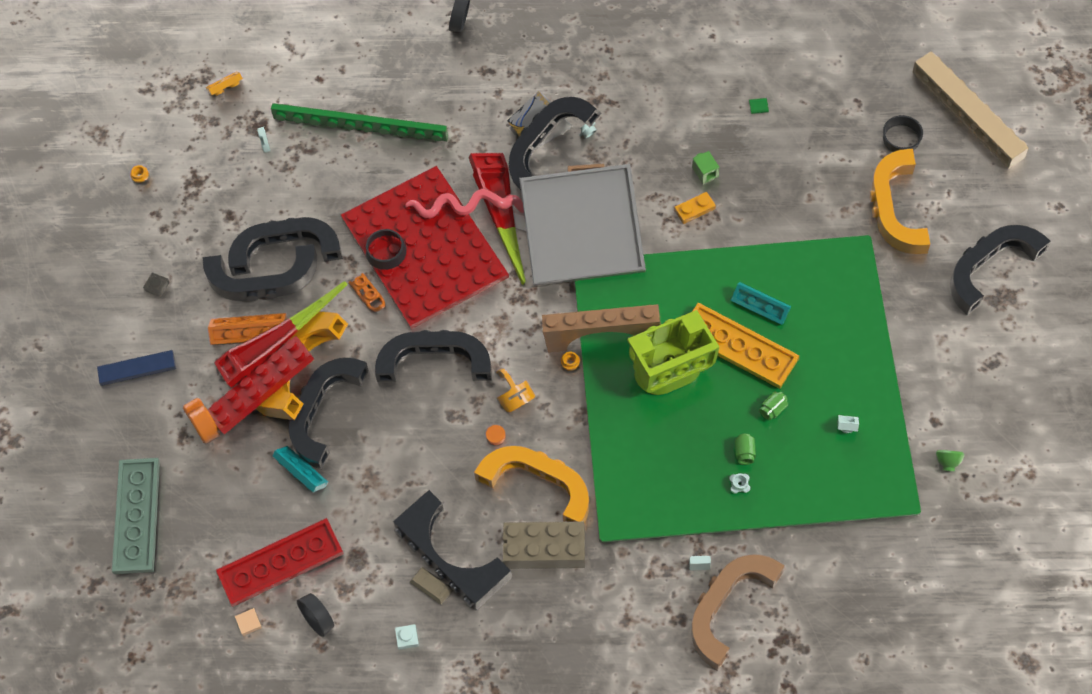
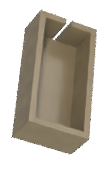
M584 521L503 522V563L509 569L585 568Z

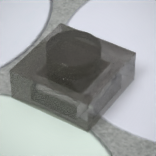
M152 272L143 289L146 292L161 297L170 282L168 278Z

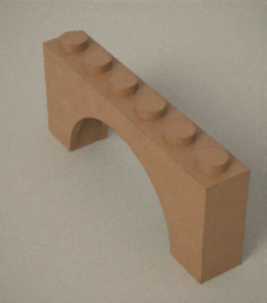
M658 304L542 315L543 335L548 353L567 351V347L572 341L593 333L620 332L635 336L645 332L652 326L657 327L661 325Z

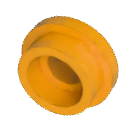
M137 165L132 168L130 176L134 182L141 183L147 180L149 172L144 166Z
M566 352L561 357V365L566 370H574L580 364V358L574 352ZM568 360L574 361L571 364L567 363Z

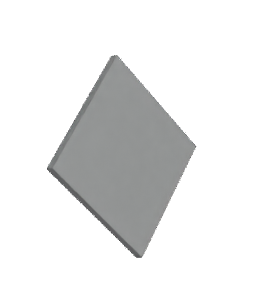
M630 164L520 178L534 286L646 272Z

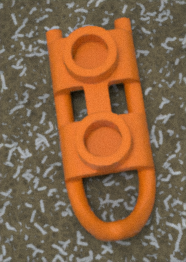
M364 273L361 276H357L353 282H348L371 311L378 312L385 308L383 297ZM363 289L365 294L362 295L359 290ZM379 298L382 304L376 308L372 307L370 303Z

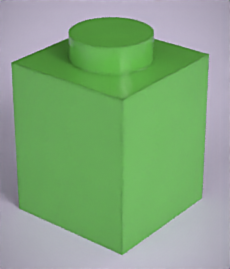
M709 151L699 153L693 158L692 169L702 184L719 177L720 167Z

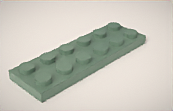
M159 458L119 460L112 561L113 574L154 572L160 470Z

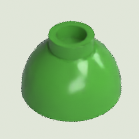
M936 451L937 460L943 466V470L955 471V467L961 464L965 455L959 451Z

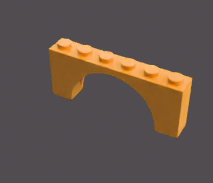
M319 311L290 340L297 336L308 351H311L324 342L340 340L348 323L338 313ZM289 380L256 409L263 416L295 420L303 403L294 394L290 393Z

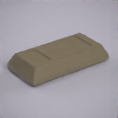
M423 567L409 581V583L440 605L443 604L452 592V589L445 582Z

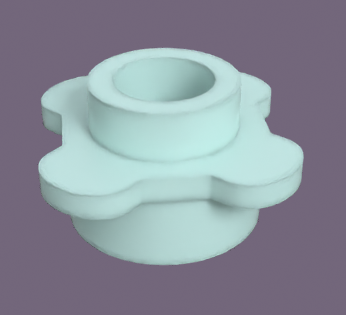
M594 122L591 127L586 124L580 128L582 131L579 136L583 135L586 139L597 131L594 127L596 123Z
M733 474L730 476L732 493L736 494L741 491L748 493L750 491V486L748 485L749 476L747 474Z

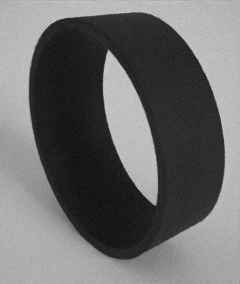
M455 0L449 22V31L462 32L470 0Z
M894 116L883 127L884 144L892 152L904 149H913L914 151L923 138L921 124L910 116ZM894 126H907L915 131L918 142L910 147H898L888 141L886 132Z
M382 229L374 232L368 238L366 258L375 268L382 270L392 269L400 265L405 259L406 245L397 232L390 229ZM381 236H393L401 241L399 253L388 260L374 258L368 248L375 239Z
M312 593L297 600L298 608L307 623L319 636L324 637L334 627L333 619L328 610Z

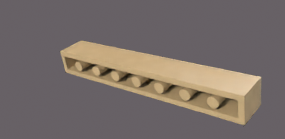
M931 51L915 61L912 72L1008 169L1026 157L1029 149L1027 144L1020 140L1014 131L1008 128L1002 122V119L996 116L989 106L983 103L977 94L971 91L965 82L959 79L952 69L942 62L940 57Z

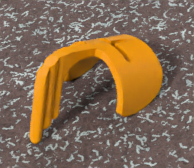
M504 368L496 372L501 378H505L511 387L508 392L497 397L498 402L506 412H512L535 398V394L527 380L519 385H515L511 376ZM522 389H526L524 392L519 394L521 400L519 399L518 395L510 400L508 399L509 397L521 391Z

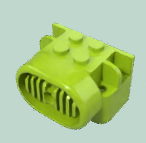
M697 310L676 319H668L657 327L652 326L645 332L627 339L631 346L629 355L634 363V375L638 385L646 392L656 395L666 394L692 383L700 372L715 364L720 348Z

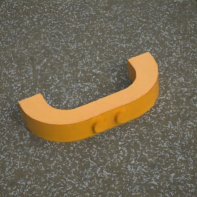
M913 149L898 150L884 157L876 167L872 181V191H870V201L874 203L872 208L873 218L877 220L881 236L893 248L909 254H928L930 248L928 228L910 229L904 227L897 221L894 214L889 181L899 175L913 174L916 165Z
M522 446L502 447L488 454L474 472L476 481L491 488L495 486L499 477L507 470L523 469L560 486L569 494L570 501L563 513V522L584 521V524L586 522L589 512V496L583 479L577 472L566 466L564 462L548 458L541 451L536 452Z

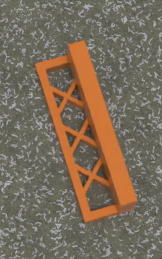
M286 313L211 319L208 325L210 345L247 342L284 322L287 319Z

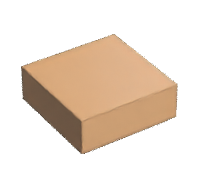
M254 608L235 616L243 636L262 628Z

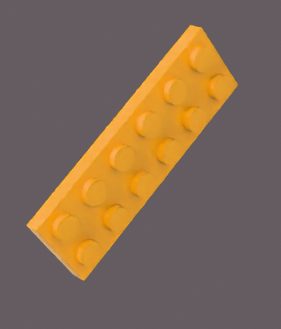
M700 303L696 305L693 311L697 310L718 343L720 347L719 357L779 389L782 387L799 360V355Z

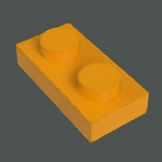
M236 71L205 88L210 95L214 94L217 96L223 93L225 88L229 86L232 88L240 84L239 81L243 78Z
M707 192L674 207V211L683 224L716 209L715 203Z

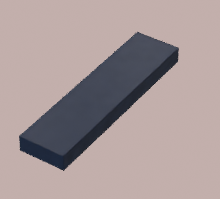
M173 350L97 366L99 384L101 386L176 369Z

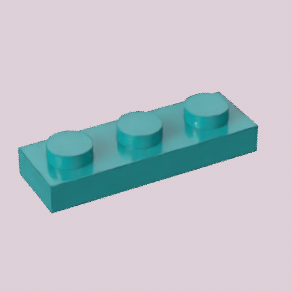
M741 282L737 284L731 301L781 325L784 324L791 306Z
M285 446L274 451L272 457L292 473L295 478L300 480L307 489L316 492L326 487L328 481L290 447Z

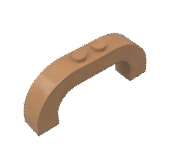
M746 555L731 561L724 567L718 577L714 576L708 585L710 589L707 593L703 592L697 601L699 605L693 616L691 630L693 645L698 655L709 666L718 671L729 655L730 648L713 636L710 630V622L734 586L745 579H756L773 589L783 574L785 565L767 556Z

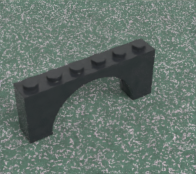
M428 490L393 521L394 531L401 539L404 537L408 541V546L414 552L418 551L422 555L421 559L428 566L432 565L436 569L435 573L442 580L445 578L449 582L448 586L453 592H459L463 596L462 600L468 607L473 606L478 610L512 578V572L498 557L488 564L475 568H461L444 561L436 553L431 543L434 523L444 511L442 502Z

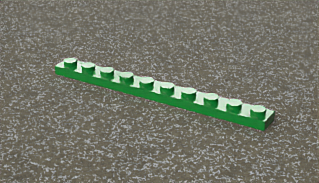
M272 103L271 106L273 118L279 121L286 120L294 121L295 123H309L315 126L324 125L331 128L339 127L348 130L378 132L384 135L393 134L400 137L408 136L417 139H431L437 142H447L448 129L445 125Z

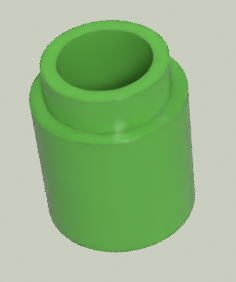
M773 392L761 404L759 412L769 421L772 418L775 419L788 406V399L782 392Z
M740 434L735 439L736 459L739 464H752L756 458L755 439L749 434Z

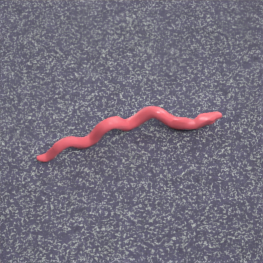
M486 189L477 190L466 206H461L455 196L450 193L441 194L429 210H426L416 200H410L405 204V207H414L419 215L424 218L435 217L445 203H449L457 214L468 215L475 210L481 199H486L501 209H507L514 205L520 213H524L523 202L517 195H508L505 198H501Z

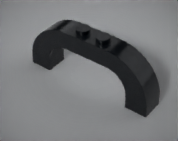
M578 97L559 98L545 106L540 113L533 117L531 124L521 131L520 137L511 149L509 172L515 185L521 190L520 178L534 176L529 167L530 157L562 119L576 117L591 127L602 113L592 104Z
M311 217L288 218L280 221L272 220L267 223L257 224L241 232L233 241L228 254L229 269L232 276L250 274V258L258 248L265 245L303 239L316 241L321 246L324 262L340 260L343 257L339 239L333 228L327 223Z
M1023 225L1003 226L994 230L988 236L981 237L973 248L969 247L964 251L963 256L955 266L950 282L953 300L966 315L970 314L981 305L984 297L970 280V275L999 251L1006 248L1019 249L1035 261L1047 251L1051 241L1038 230Z
M314 244L295 246L296 260L287 272L243 279H234L225 274V264L221 255L202 257L204 273L210 286L217 294L234 301H256L263 298L274 299L280 296H287L305 287L316 271L317 253Z
M422 330L420 332L400 334L383 346L375 363L377 382H396L397 367L401 360L409 355L461 354L471 362L473 381H492L491 361L486 347L474 336L458 331L440 330L431 332L429 330Z
M337 358L328 361L317 368L309 378L306 386L302 387L299 400L303 403V406L296 419L289 421V436L296 453L310 466L322 470L330 453L327 445L316 442L308 436L309 426L326 391L332 385L340 382H349L362 386L369 371L365 361L355 358Z

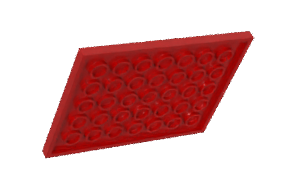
M437 166L341 214L343 222L365 257L367 240L374 232L390 229L402 237L407 249L403 262L397 267L388 270L378 269L374 266L372 268L410 329L509 278V273L469 214L459 215L449 203H445L435 217L424 218L419 215L414 207H405L408 201L416 200L426 210H429L436 199L445 193L454 195L460 205L463 206ZM381 236L370 244L368 250L374 258L388 260L399 253L401 241L393 236Z

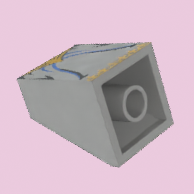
M538 91L507 120L511 125L509 129L516 136H520L521 131L531 124L533 117L540 113L551 101ZM566 118L562 119L553 128L537 149L572 127Z

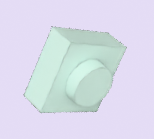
M838 415L837 423L839 430L846 433L858 432V417Z
M416 624L395 628L399 650L419 646Z

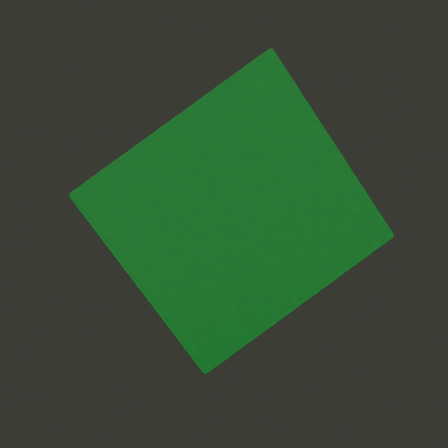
M863 235L643 254L646 272L575 281L578 312L658 304L661 324H663L668 319H676L692 312L696 305L700 303L799 355V360L780 389L717 356L715 364L700 372L692 383L669 393L656 395L643 390L635 379L634 363L629 355L631 346L627 341L633 335L620 332H600L580 337L599 539L601 542L920 515L921 506L871 236ZM741 282L791 306L784 324L781 325L731 301L737 284ZM773 392H782L788 399V406L775 419L772 418L770 421L765 419L759 412L761 404ZM838 415L858 417V432L846 433L839 430L837 423ZM740 434H749L755 439L756 458L752 464L742 465L736 459L735 439ZM733 474H747L749 476L748 485L750 486V491L748 493L743 491L736 494L732 493L730 476Z

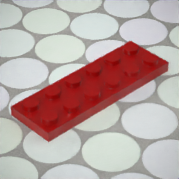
M297 336L289 340L282 348L273 353L270 358L207 409L219 430L225 435L310 364L314 357Z
M325 518L217 569L216 572L231 606L234 607L344 553L328 519Z

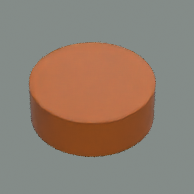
M500 425L490 426L486 431L487 441L491 445L502 444L506 438L504 428Z

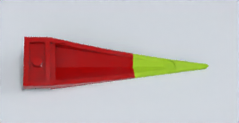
M471 153L468 158L473 169L472 175L479 190H489L501 198L511 195L509 167L504 154ZM484 199L520 282L524 285L526 280L518 246L513 207L501 209Z
M345 281L291 318L223 354L214 364L226 383L232 388L245 376L252 373L348 284Z

